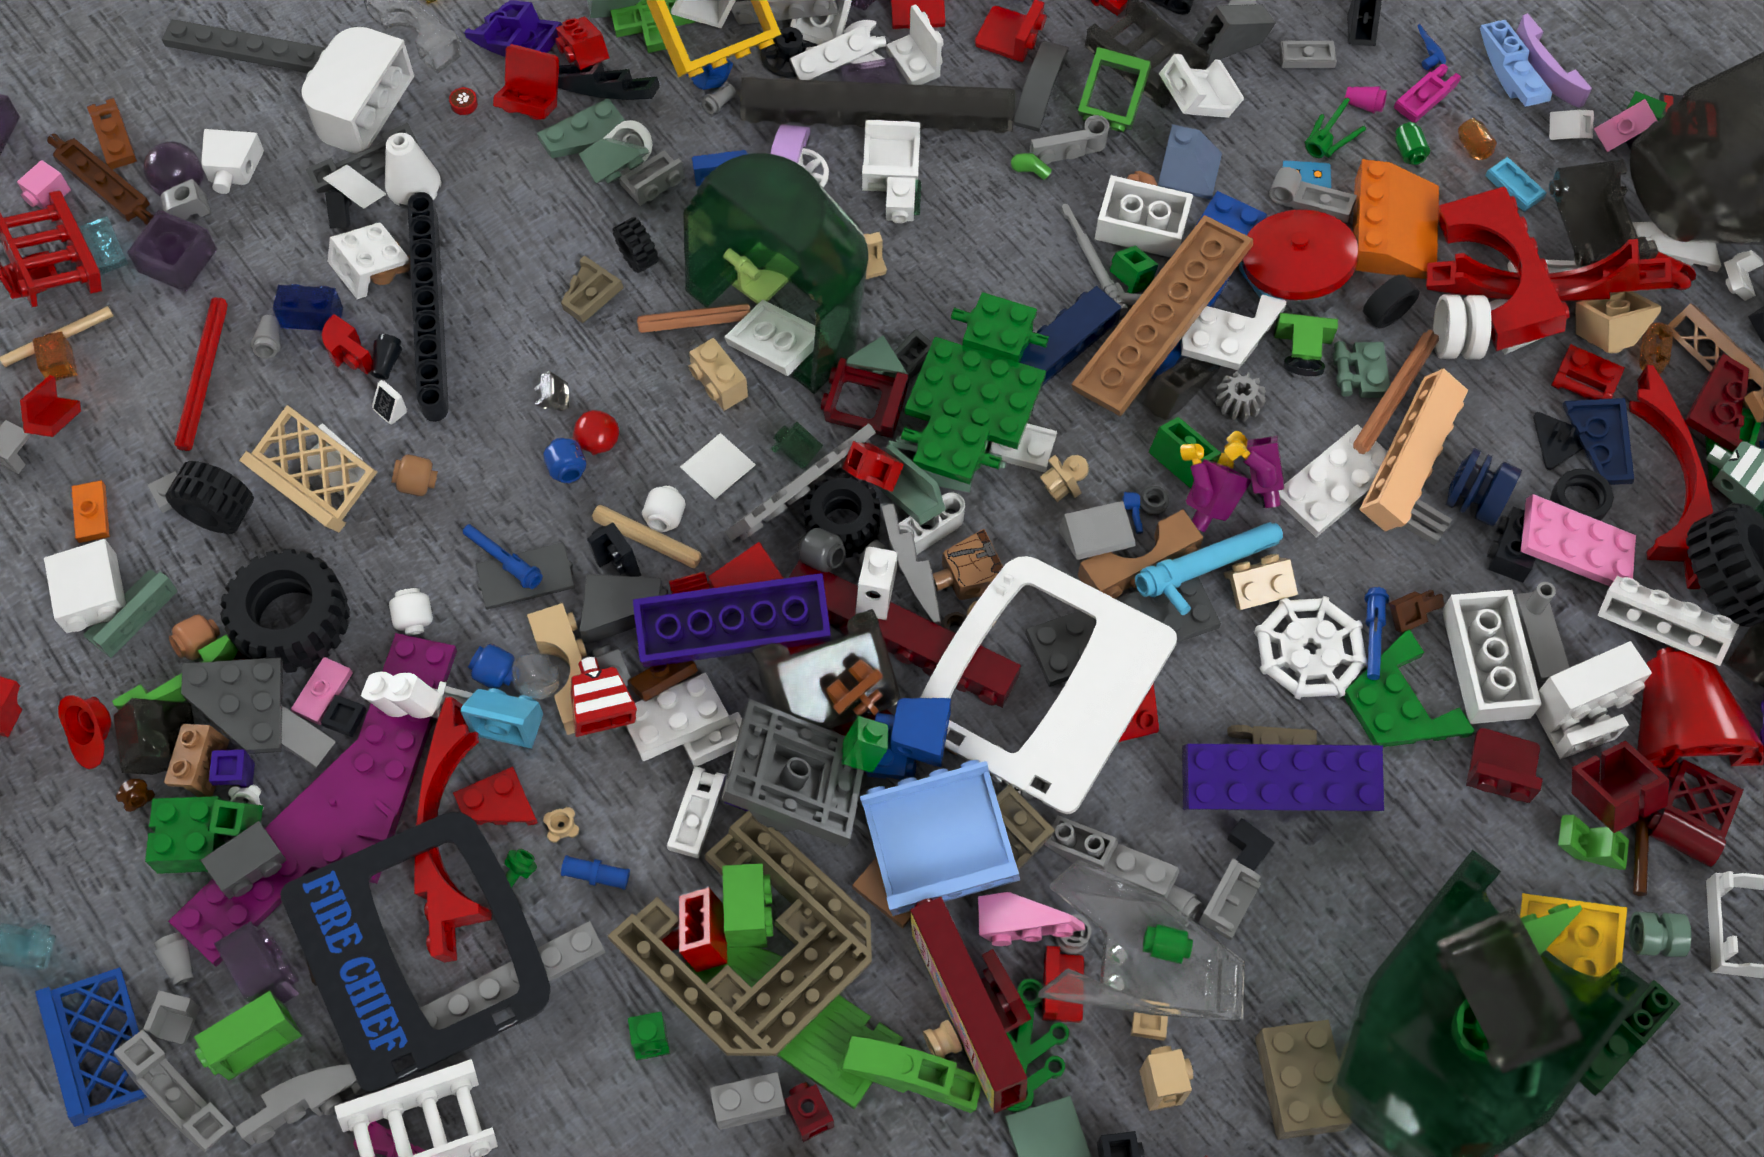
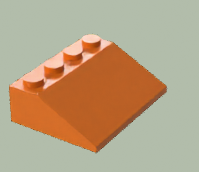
M1362 159L1355 178L1354 195H1357L1353 211V234L1358 244V262L1355 271L1395 276L1404 274L1406 277L1427 279V264L1437 262L1439 186L1391 162Z

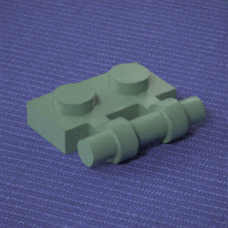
M1344 341L1336 342L1334 344L1333 362L1337 365L1338 369L1336 383L1340 387L1341 395L1344 397L1351 396L1353 394L1352 388H1358L1360 398L1383 397L1390 386L1384 342H1355L1352 348L1353 352H1349L1346 349ZM1349 366H1355L1356 374L1353 375L1350 372Z

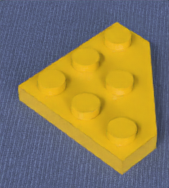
M1522 893L1520 918L1530 914H1536L1537 918L1549 915V909L1567 903L1569 908L1581 905L1582 910L1549 945L1542 955L1582 1004L1618 1009L1627 907Z

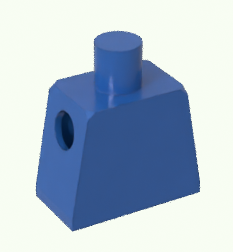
M901 698L898 700L895 715L876 714L875 721L888 725V734H891L892 752L933 766H942L951 714V698Z

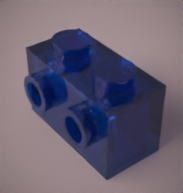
M298 284L278 285L273 311L281 328L323 330L326 321L333 314L341 318L343 305L336 288L328 286L310 287Z

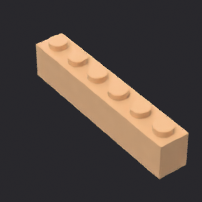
M1444 368L1423 378L1359 509L1384 531L1402 527L1410 520L1411 510L1415 502L1422 495L1421 489L1426 479L1432 474V466L1443 450L1442 445L1447 435L1454 427L1453 422L1457 413L1464 406L1463 401L1468 389Z

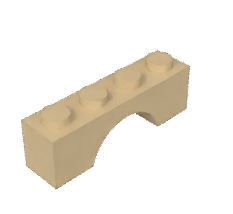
M561 603L527 614L540 654L557 656L570 666V675L567 683L554 695L567 735L575 733L570 690L571 678L581 674L578 663L583 657L587 656L582 638L575 640L573 631L578 630L573 612L566 614L564 605Z

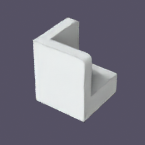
M1570 110L1550 112L1549 138L1551 140L1592 139L1594 111Z

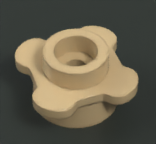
M572 808L556 809L545 814L543 821L548 826L547 838L549 841L557 843L561 838L568 836L574 838L578 835L579 827L574 823L575 812ZM559 823H564L563 827H558Z

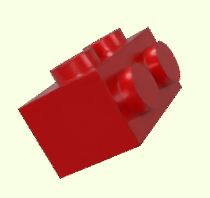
M585 16L579 19H568L561 26L556 27L558 38H555V42L561 54L565 53L568 62H573L580 70L610 58L602 33Z

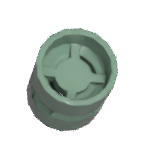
M1636 911L1633 913L1629 925V939L1634 954L1656 956L1661 952L1662 955L1669 957H1685L1688 955L1691 947L1692 933L1689 919L1685 914L1663 913L1659 918L1655 912Z

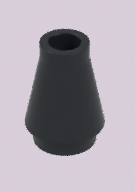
M379 334L378 339L374 340L372 376L383 380L389 378L390 372L403 350L399 338L388 334Z

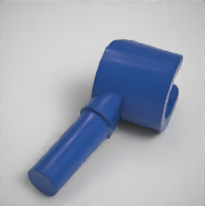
M1124 492L1122 501L1124 502L1125 509L1132 510L1136 534H1141L1144 531L1139 515L1140 495L1133 492Z

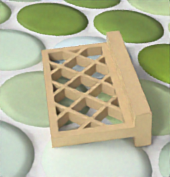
M288 405L253 452L246 451L239 460L324 526L338 533L346 524L343 518L377 474L375 469ZM292 416L297 420L298 432L285 434L284 425ZM317 434L319 437V448L306 450L305 437ZM298 438L300 452L287 455L286 440ZM279 442L280 456L268 458L264 455L270 444ZM339 451L341 464L328 467L327 453ZM320 454L321 469L308 471L307 457ZM300 458L301 473L289 474L287 461ZM361 467L366 471L358 482L350 483L349 469ZM342 470L343 485L330 487L329 473ZM322 474L323 489L310 490L309 477ZM344 491L345 500L337 510L331 504V493Z

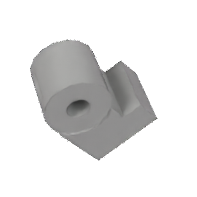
M193 179L174 186L161 194L160 199L164 216L171 222L184 221L190 215L196 213L200 217L211 213L206 193Z

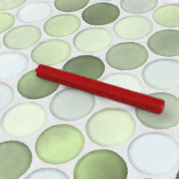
M213 297L210 301L174 443L180 451H190L193 447L228 307L224 298Z

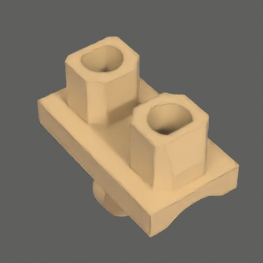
M1054 455L1048 460L1052 468L1040 476V479L1056 502L1068 493H1071L1076 498L1082 493L1076 482L1083 480L1089 472V465L1086 459L1079 455H1072L1064 461L1062 466L1058 457Z

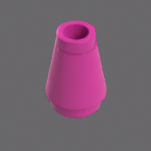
M1348 86L1345 98L1350 99V105L1375 114L1376 111H1383L1387 90H1382L1381 86Z

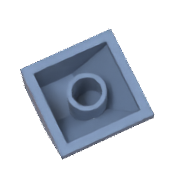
M1172 124L1158 186L1212 200L1222 152L1200 130Z

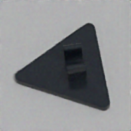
M1540 412L1534 414L1533 419L1546 469L1552 470L1583 449L1576 435V428L1572 427L1571 424Z

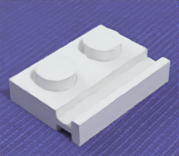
M1027 424L1018 449L992 442L989 453L1002 455V461L1046 472L1057 431Z

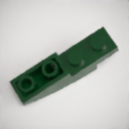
M1655 980L1651 981L1590 1044L1568 1071L1596 1096L1637 1050L1646 1044L1677 1009L1680 1003Z

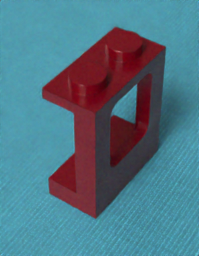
M840 358L838 367L833 366L830 373L829 384H832L829 394L824 393L821 402V410L824 411L825 421L860 430L869 423L875 430V434L893 439L909 388L908 374L897 372L896 377L893 378L847 366L846 359ZM850 382L878 389L882 392L876 414L872 419L836 410L844 383Z

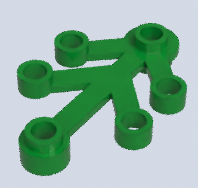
M1035 979L1023 980L1017 989L1032 1019L1019 1026L1017 1043L1009 1032L1006 1033L1025 1074H1027L1028 1064L1054 1045H1063L1069 1037L1068 1027L1064 1023L1057 1022L1050 1027L1048 1033L1030 1045L1035 1007L1041 1004L1044 997V988ZM1025 991H1033L1036 998L1032 1001L1025 999L1023 995ZM1062 1029L1065 1037L1062 1039L1055 1038L1053 1030ZM1059 1056L1049 1057L1042 1069L1028 1077L1026 1100L1007 1108V1110L1017 1113L1028 1109L1034 1099L1033 1091L1049 1079H1057L1063 1075L1065 1070L1064 1060ZM1051 1062H1057L1061 1070L1053 1073L1049 1070L1048 1065Z

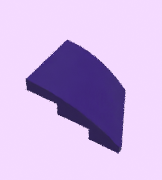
M509 0L497 11L484 17V24L475 30L468 28L464 34L467 39L504 57H506V48L510 44L548 53L556 43L555 38H558L556 27L561 26L562 23L539 19L532 2Z

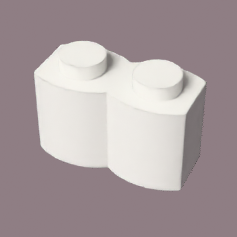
M375 672L368 676L361 696L388 716L402 717L409 714L414 718H427L433 715L440 694L412 673H399L392 676L387 672Z

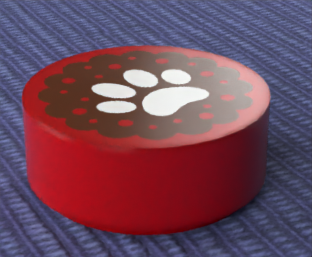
M462 87L455 89L449 96L451 109L456 114H471L478 106L476 94L470 88Z

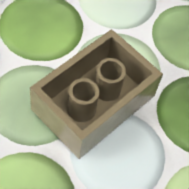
M1329 1019L1262 1028L1255 1037L1277 1140L1338 1132L1347 1129L1353 1123Z

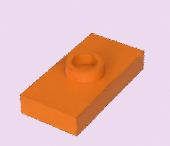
M101 480L72 486L75 539L78 543L110 537L106 485Z

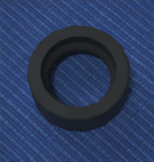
M1404 274L1397 275L1382 284L1368 298L1363 307V313L1377 328H1385L1400 319L1414 305L1420 291Z
M1573 469L1566 472L1558 480L1550 496V501L1599 521L1608 513L1614 499L1612 487L1608 481L1599 473L1589 469ZM1569 486H1580L1588 489L1598 500V508L1594 511L1577 509L1569 503L1565 496V490Z

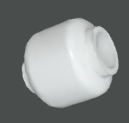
M656 487L650 490L642 510L643 518L647 525L655 531L667 532L678 527L686 506L685 499L674 487Z
M418 588L397 591L395 597L389 602L393 627L397 630L405 631L407 636L423 633L424 627L431 624L433 620L429 596L420 592Z

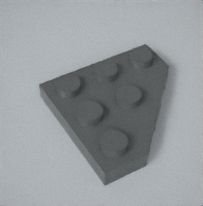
M281 657L182 664L181 694L188 702L199 709L220 730L231 737L242 749H245L248 754L282 752L283 661Z

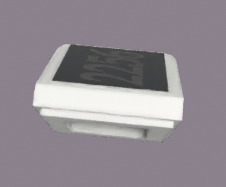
M379 381L372 408L387 423L392 425L407 413V408L402 396L385 381Z

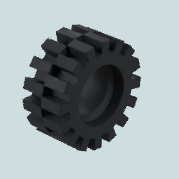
M632 217L613 227V236L616 239V244L619 246V251L623 253V258L625 261H628V265L633 268L634 272L640 273L659 262L658 252L654 248V242L650 239L651 236L646 232L644 225L641 226V222L636 217Z

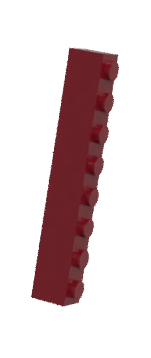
M801 560L798 561L789 578L823 574L830 624L840 628L841 632L852 638L857 636L867 641L868 645L878 651L885 650L893 654L900 662L907 665L912 663L922 668L923 672L928 676H932L956 633L890 602L886 620L856 615L857 585L830 572H820L808 567ZM870 592L869 597L879 598L880 596ZM980 645L955 689L962 692L969 691L977 695L985 704L997 705L1003 708L1019 678L1021 665Z

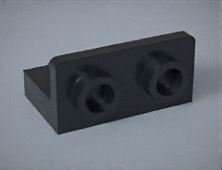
M613 522L607 526L597 528L587 538L599 568L612 562L620 575L625 573L631 577L641 576L633 549Z

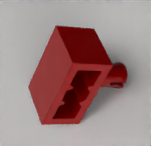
M710 887L679 896V929L673 930L662 940L671 951L679 949V953L696 972L727 964L723 903Z

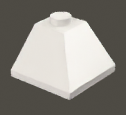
M834 0L839 10L838 14L792 19L790 27L800 30L803 40L818 45L843 34L852 0Z

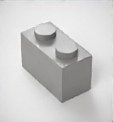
M778 1072L710 1087L716 1123L719 1130L786 1115Z

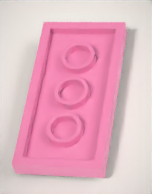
M1533 494L1526 498L1521 552L1609 587L1617 576L1633 579L1636 535Z

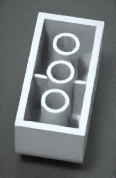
M365 27L346 29L332 39L326 50L322 51L319 61L313 70L308 72L302 86V97L320 140L328 145L354 154L362 152L371 146L414 78L404 40Z

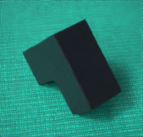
M331 188L325 193L330 228H348L351 225L349 206L352 205L351 199L336 188Z
M1241 818L1227 838L1228 841L1242 850L1236 859L1239 861L1238 863L1253 871L1257 869L1275 844L1273 840L1243 818Z

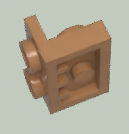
M183 724L180 728L164 783L172 787H184L197 797L213 796L216 786H212L209 782L211 754L215 750H227L229 739L210 725Z

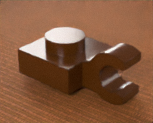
M1433 590L1422 594L1414 591L1389 602L1395 630L1404 633L1409 629L1411 630L1427 623L1426 613L1445 606L1443 595L1438 594L1435 596Z

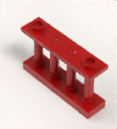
M60 190L49 193L50 205H46V209L4 218L0 213V240L19 279L17 280V286L22 298H28L31 307L38 306L36 291L78 281L81 284H86L90 294L102 291L100 271ZM50 220L57 224L56 229L12 238L8 230L9 228ZM57 240L67 244L65 250L22 259L18 251L21 248ZM65 261L75 262L77 265L74 271L34 280L31 279L28 272L30 269Z

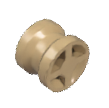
M949 1020L941 1022L940 1027L935 1030L927 1029L923 1031L924 1039L932 1055L945 1058V1055L951 1052L957 1054L962 1051L959 1038Z

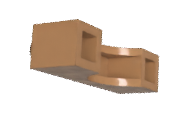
M1183 509L1158 522L1154 534L1156 546L1148 554L1138 558H1124L1112 552L1092 556L1080 563L1078 577L1081 582L1115 599L1124 590L1130 587L1137 588L1135 577L1143 568L1148 566L1156 567V564L1163 560H1174L1199 550L1204 537Z

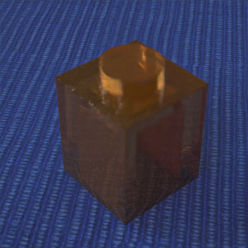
M62 331L32 339L37 366L45 378L52 375L55 376L57 381L78 375L72 346Z

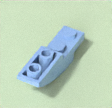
M1506 20L1481 25L1480 31L1488 57L1510 99L1518 97L1525 107L1549 102L1552 91L1528 61L1530 51Z

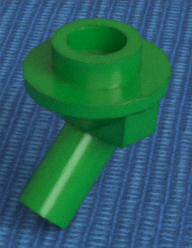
M524 849L510 850L504 864L509 868L505 875L511 888L520 876L527 879L537 869L534 856Z

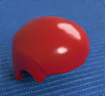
M590 410L583 413L575 422L572 438L579 443L581 449L590 452L592 455H597L598 453L610 451L614 447L619 436V426L614 417L608 413Z

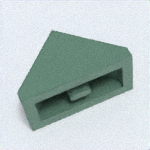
M884 336L851 355L847 360L849 367L893 378L896 377L897 372L907 374Z

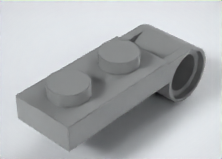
M1090 116L1085 121L1084 130L1032 139L1030 153L1036 155L1045 164H1049L1053 161L1075 159L1085 156V154L1102 151L1107 143L1109 122L1103 116Z
M1283 167L1279 169L1269 191V196L1275 203L1292 207L1296 210L1323 212L1348 223L1357 195L1301 181V174L1294 168Z

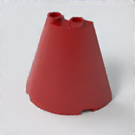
M1673 647L1662 648L1656 651L1657 657L1646 663L1652 674L1644 682L1645 688L1643 690L1637 751L1656 768H1669L1681 756L1729 755L1731 766L1763 765L1764 746L1715 664L1687 652L1676 651Z

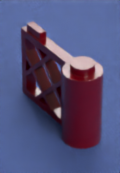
M1684 759L1680 764L1674 762L1667 776L1672 781L1668 792V806L1662 808L1660 812L1652 813L1646 826L1650 829L1649 836L1712 867L1726 845L1725 837L1744 789ZM1685 772L1696 777L1700 787L1689 789L1684 779ZM1720 789L1731 795L1730 802L1719 804L1713 790ZM1705 793L1711 806L1700 809L1693 795ZM1684 797L1691 811L1683 812L1672 806L1674 799ZM1715 813L1721 824L1719 830L1707 824L1703 815Z

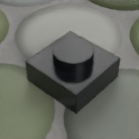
M335 695L321 724L325 728L353 737L366 712V708L362 704Z

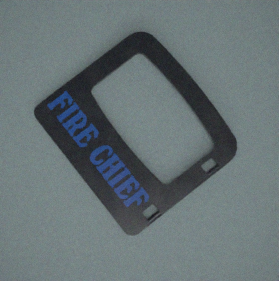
M449 812L437 816L285 884L281 890V900L356 1079L361 1088L368 1093L383 1090L416 1072H421L488 1040L504 1030L534 1018L545 1009L549 1002L551 993L550 983L519 902L478 825L471 817L464 813ZM453 843L469 865L493 912L512 959L520 987L515 995L444 1029L437 1030L431 1027L419 1008L399 968L377 913L369 882L372 876L442 844ZM511 1007L515 1016L496 1025L492 1015ZM411 1054L415 1064L396 1073L392 1062Z

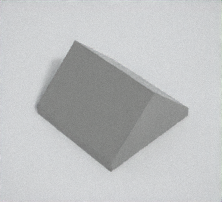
M1123 501L1064 514L1059 525V533L1077 560L1135 547V539Z

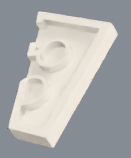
M1709 220L1627 222L1623 227L1626 242L1630 239H1638L1639 255L1649 257L1655 249L1690 266L1693 264L1707 266V270L1718 272L1721 267Z

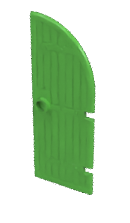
M727 947V964L696 972L688 962L684 964L705 984L728 965L752 988L783 957L758 947ZM838 995L777 1057L855 1109L873 1082L841 1070L849 1038L855 1036L900 1045L903 1037L880 1022L872 1031L866 1027L871 1016Z

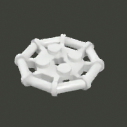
M1326 596L1319 599L1298 600L1283 598L1279 601L1277 608L1261 625L1256 626L1254 631L1258 638L1262 665L1260 671L1262 674L1269 675L1294 695L1295 699L1300 700L1301 697L1335 696L1340 698L1345 695V690L1362 670L1367 669L1368 666L1361 630L1363 624L1360 620L1355 621L1331 603L1329 597ZM1318 611L1316 618H1298L1295 612ZM1326 613L1344 628L1339 631L1336 630L1332 622L1323 620L1324 614ZM1285 617L1289 625L1281 634L1273 631ZM1349 636L1353 656L1344 653L1342 639ZM1271 642L1278 644L1280 655L1278 659H1273ZM1307 643H1313L1318 649L1313 655L1310 654L1308 649H1304L1303 646H1306ZM1340 664L1349 666L1339 679L1335 678L1333 671ZM1284 666L1286 669H1289L1290 667L1296 672L1295 675L1299 678L1298 682L1280 668ZM1324 679L1327 683L1305 685L1306 680Z

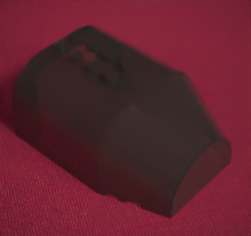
M1764 52L1690 87L1683 94L1682 100L1676 105L1672 104L1667 109L1666 115L1659 122L1655 121L1632 144L1630 172L1636 194L1654 224L1674 240L1680 242L1764 246Z

